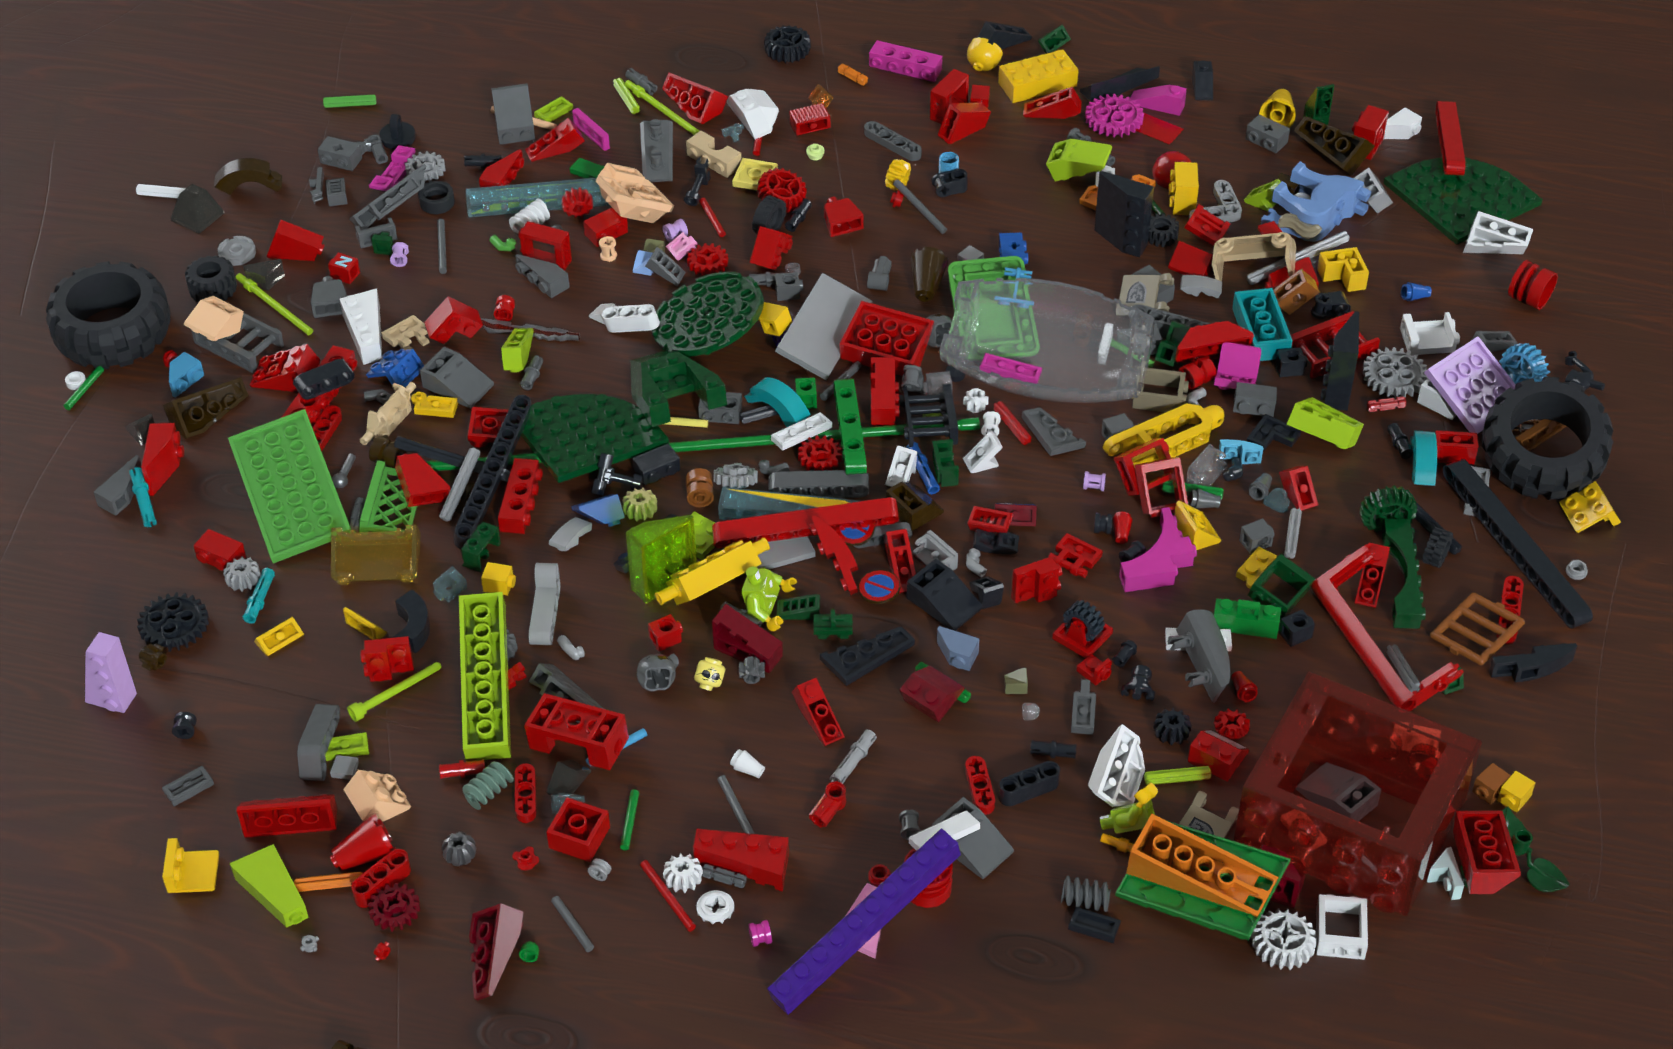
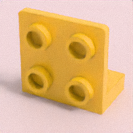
M1596 481L1589 484L1579 493L1575 492L1559 502L1577 533L1602 519L1605 522L1610 520L1613 526L1621 523Z
M177 838L168 839L162 876L167 892L214 891L219 851L184 852V848L180 847Z

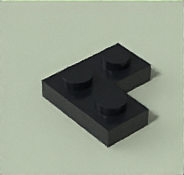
M1265 414L1246 441L1263 446V452L1273 440L1292 448L1301 436V430Z

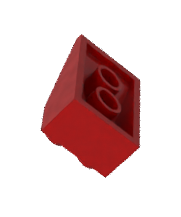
M153 423L149 425L141 467L145 482L149 486V496H154L179 467L181 457H184V446L180 445V432L176 431L175 423Z

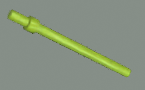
M630 80L625 82L627 88L632 90L635 96L643 98L693 135L699 132L697 128L645 92L643 87L635 85Z
M241 273L236 275V279L243 284L246 290L256 294L307 335L313 333L312 328L260 289L255 281L246 278Z

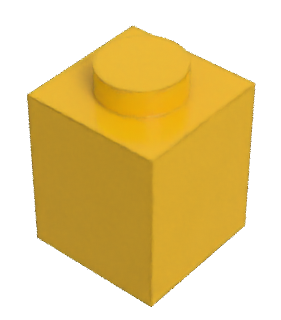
M487 562L481 577L483 592H503V595L508 596L510 589L515 586L516 582L512 566Z
M1515 771L1501 787L1497 801L1505 807L1518 812L1532 796L1536 782Z

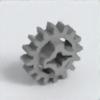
M428 151L425 154L419 152L417 156L413 154L412 159L408 158V163H405L407 176L423 164L426 165L424 183L426 180L432 182V179L438 180V176H443V172L446 171L444 158L441 159V155L436 156L435 152L431 154Z
M742 463L724 465L723 468L718 467L717 470H714V482L717 485L722 484L723 487L727 486L734 490L747 488L749 485H755L758 482V470L749 468V466H743Z

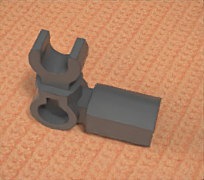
M374 134L364 139L363 142H355L360 144L362 155L366 151H372L378 164L388 161V156L379 135Z

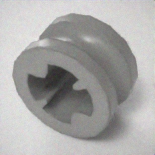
M597 858L592 861V865L588 868L589 875L599 881H605L608 877L607 874L611 871V866L606 861Z

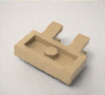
M414 315L381 332L383 339L393 347L400 345L401 349L404 350L413 349L409 345L412 343L409 338L416 336L422 346L430 343L429 339L425 337L428 334L425 324Z

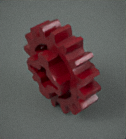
M395 883L393 888L386 884V890L382 891L378 888V895H371L372 902L368 903L370 919H373L375 926L380 924L382 930H385L387 927H390L391 932L395 930V927L403 930L405 923L409 926L412 925L411 918H418L417 912L420 911L419 897L415 895L413 888L408 890L406 884L401 888L398 887V883Z

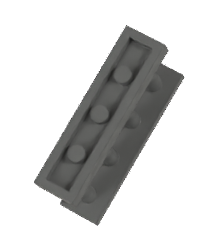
M243 313L240 331L245 329L249 333L236 344L229 342L236 334L218 339L217 341H211L206 336L192 331L195 344L251 373L257 369L256 356L270 344L280 348L284 346L282 333L277 328H273ZM257 336L264 339L251 351L243 349Z

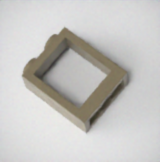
M1138 367L1133 408L1168 412L1186 404L1187 395L1183 394V392L1187 393L1189 381H1185L1186 373ZM1144 384L1179 388L1178 396L1143 392Z

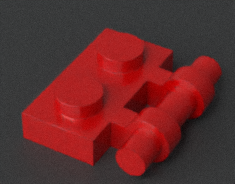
M1066 533L1056 545L1055 551L1059 553L1058 556L1050 553L1048 557H1052L1056 564L1058 563L1061 567L1069 570L1070 574L1085 578L1088 570L1082 567L1086 566L1092 569L1102 557L1103 550ZM1067 558H1070V559H1072V560H1074V561H1076V562H1075V563H1072V562H1070V561H1068V560H1066V559H1067Z

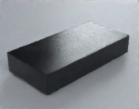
M1075 907L1068 930L1114 944L1121 920Z

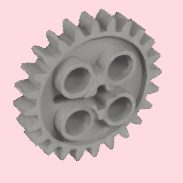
M1385 347L1384 352L1378 349L1377 354L1372 352L1371 357L1367 356L1366 361H1364L1362 375H1364L1363 380L1368 381L1367 386H1373V391L1380 390V395L1385 392L1387 397L1391 394L1395 398L1398 395L1406 397V394L1412 397L1414 392H1420L1421 385L1428 378L1424 373L1427 365L1423 364V359L1417 360V354L1411 356V351L1404 353L1403 348L1397 351L1395 347H1393L1392 351H1389Z

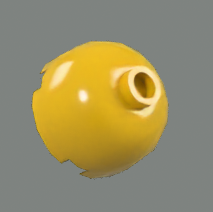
M980 37L973 38L969 44L967 59L975 70L989 71L999 64L1003 52L996 43L991 45L987 43L988 39Z

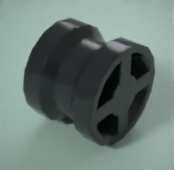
M1095 513L1094 533L1101 531L1111 534L1112 514L1101 515L1100 513Z
M178 712L175 714L172 734L180 739L193 737L195 732L194 726L197 722L196 716L190 712Z

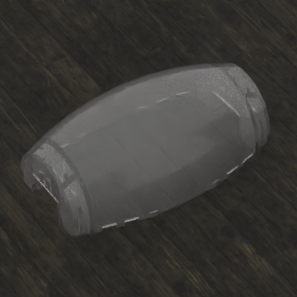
M996 278V281L976 279L958 282L954 296V317L949 334L944 333L939 350L940 358L946 364L987 385L1034 399L1065 403H1101L1133 399L1140 396L1147 373L1153 341V316L1134 306H1126L1121 303V300L1116 298L1112 300L1104 297L1103 293L1062 282L1029 278H1016V280ZM985 353L1042 367L1038 384L1023 382L1009 377L1004 378L1000 374L994 372L987 373L980 370Z

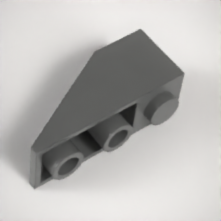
M519 254L515 255L517 271L527 277L532 284L534 283L542 293H546L550 298L570 288L568 273L557 264Z
M138 455L128 461L94 491L97 505L100 508L116 516L131 503L134 492L132 491L133 483L129 470L133 469L135 473V467H142Z

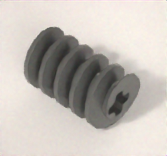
M1066 876L1061 903L1065 898L1067 905L1070 906L1073 900H1075L1076 907H1080L1084 901L1086 909H1089L1091 904L1094 903L1095 910H1099L1100 906L1103 905L1104 912H1108L1111 889H1108L1107 882H1104L1102 887L1099 888L1098 880H1095L1093 885L1090 886L1089 880L1085 879L1081 885L1079 877H1076L1074 882L1071 883L1070 876Z

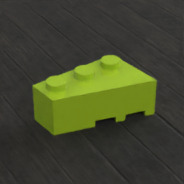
M1313 397L1295 403L1287 425L1329 441L1342 449L1355 446L1364 426L1363 423Z

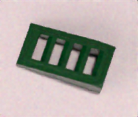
M820 594L777 600V616H780L783 620H814V614H820ZM783 607H788V611L783 612Z

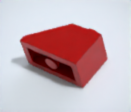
M1296 466L1279 472L1284 492L1297 509L1302 511L1318 506L1308 466Z

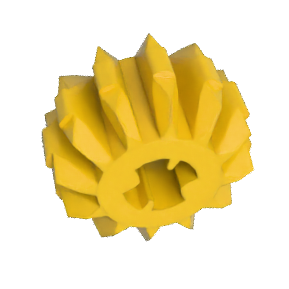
M893 160L885 176L886 187L894 191L898 190L893 185L897 179L906 186L911 171L910 163L904 160Z

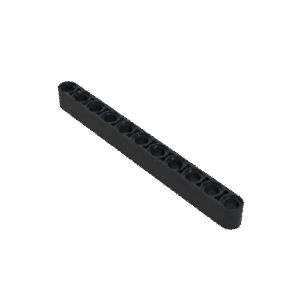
M1461 459L1443 466V475L1447 482L1466 504H1470V507L1474 508L1472 511L1563 622L1571 629L1591 622L1593 614L1590 607L1465 459Z

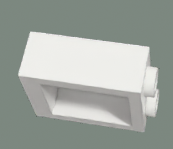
M1319 894L1316 907V955L1365 960L1368 948L1367 899L1355 896L1343 897L1332 894ZM1325 912L1359 915V937L1325 934Z

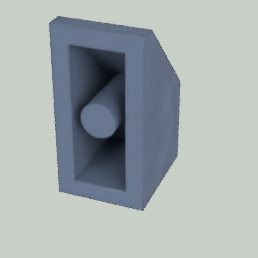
M941 626L938 627L937 644L948 664L970 671L979 653V638Z

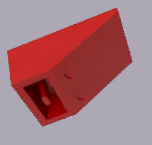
M308 344L279 351L273 355L263 356L259 360L250 386L295 392L297 389L293 385L294 378L299 374L317 368L321 360Z

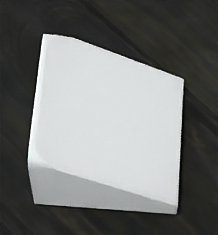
M600 304L589 317L605 325L601 313L604 309L613 307L615 304Z

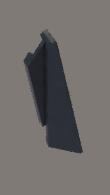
M1160 67L1150 69L1135 68L1112 79L1081 88L1080 92L1090 101L1094 98H1099V96L1106 98V94L1110 97H1113V94L1117 96L1159 78Z

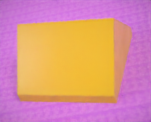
M1180 500L1176 502L1175 516L1177 519V529L1181 530L1183 537L1189 536L1191 543L1195 544L1196 550L1218 544L1222 541L1202 511Z

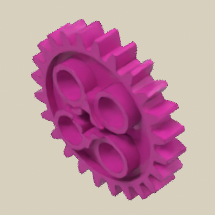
M1106 94V98L1099 96V100L1094 98L1093 102H1089V106H1086V123H1089V128L1093 127V131L1099 130V134L1106 133V136L1112 134L1113 137L1119 134L1120 137H1123V133L1129 135L1130 131L1135 133L1136 129H1140L1144 117L1143 108H1140L1139 103L1135 104L1136 100L1129 101L1130 97L1124 99L1123 95L1116 97V94H1113V97H1110Z

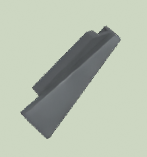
M426 165L420 166L353 215L349 220L356 226L359 225L361 230H364L376 219H382L424 188Z
M539 663L529 680L531 684L541 688L539 694L542 696L546 693L604 709L553 664Z

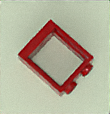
M953 69L931 90L930 120L942 124L950 103H968V74Z
M529 221L520 229L518 237L521 242L520 252L523 256L554 263L564 271L572 261L569 232ZM533 240L554 245L555 254L533 248Z
M1164 438L1152 439L1114 457L1128 496L1139 495L1136 471L1131 458L1152 448H1155L1159 460L1171 458L1169 446L1164 441ZM1163 469L1164 475L1147 482L1148 490L1172 479L1171 469Z
M1171 457L1135 465L1143 514H1150V517L1161 516V508L1170 507L1171 512L1175 513L1176 502L1151 507L1145 474L1147 472L1170 468L1176 502L1180 500L1188 504L1180 457Z

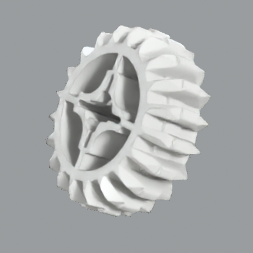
M1277 909L1274 914L1268 911L1266 916H1261L1251 935L1252 946L1256 949V956H1262V962L1270 961L1271 967L1276 964L1279 965L1280 970L1283 966H1287L1289 970L1293 968V965L1300 968L1302 962L1307 964L1309 958L1314 955V948H1316L1317 944L1316 931L1312 930V923H1306V916L1298 917V912L1290 914L1287 909L1285 913H1282Z

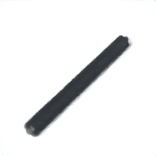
M397 436L394 442L395 448L418 453L421 456L460 468L465 459V456L401 436ZM477 460L473 472L480 474L485 462ZM505 470L502 481L508 482L511 470Z

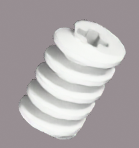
M537 198L530 205L526 206L525 209L511 217L509 225L514 232L519 234L520 229L525 226L527 221L543 224L545 220L550 219V213L546 204Z

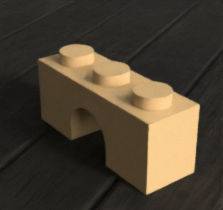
M699 131L686 141L687 156L695 160L701 157L702 164L708 158L709 168L727 178L737 171L741 163V152L730 146H726L721 150H715L714 137L703 131Z

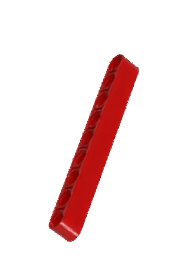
M889 497L716 522L712 525L713 542L716 548H725L741 540L743 543L751 541L753 544L762 538H765L767 542L813 536L810 524L813 523L811 516L814 515L824 520L835 531H842L845 528H865L868 525L871 527L890 525L899 521L897 501L895 498Z

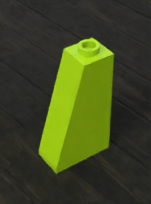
M274 844L230 863L235 880L286 928L299 924L309 918L306 906Z

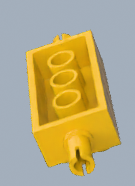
M762 538L753 544L751 541L743 543L741 540L726 546L723 550L707 556V559L697 561L689 565V568L670 575L672 579L666 582L668 587L655 593L656 600L660 605H663L674 598L676 605L703 595L745 573L749 567L761 565L762 563L758 555L770 549L769 543L765 538Z

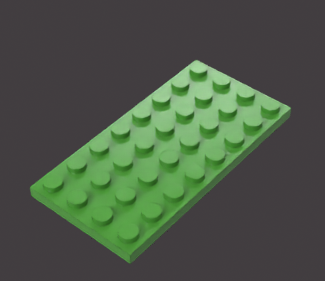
M305 409L228 437L273 563L352 534L351 527Z

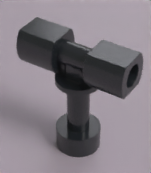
M601 452L598 467L600 468L597 479L594 478L591 493L604 496L606 484H611L612 481L628 484L631 490H634V488L639 490L642 475L633 474V477L614 473V468H611L614 456Z

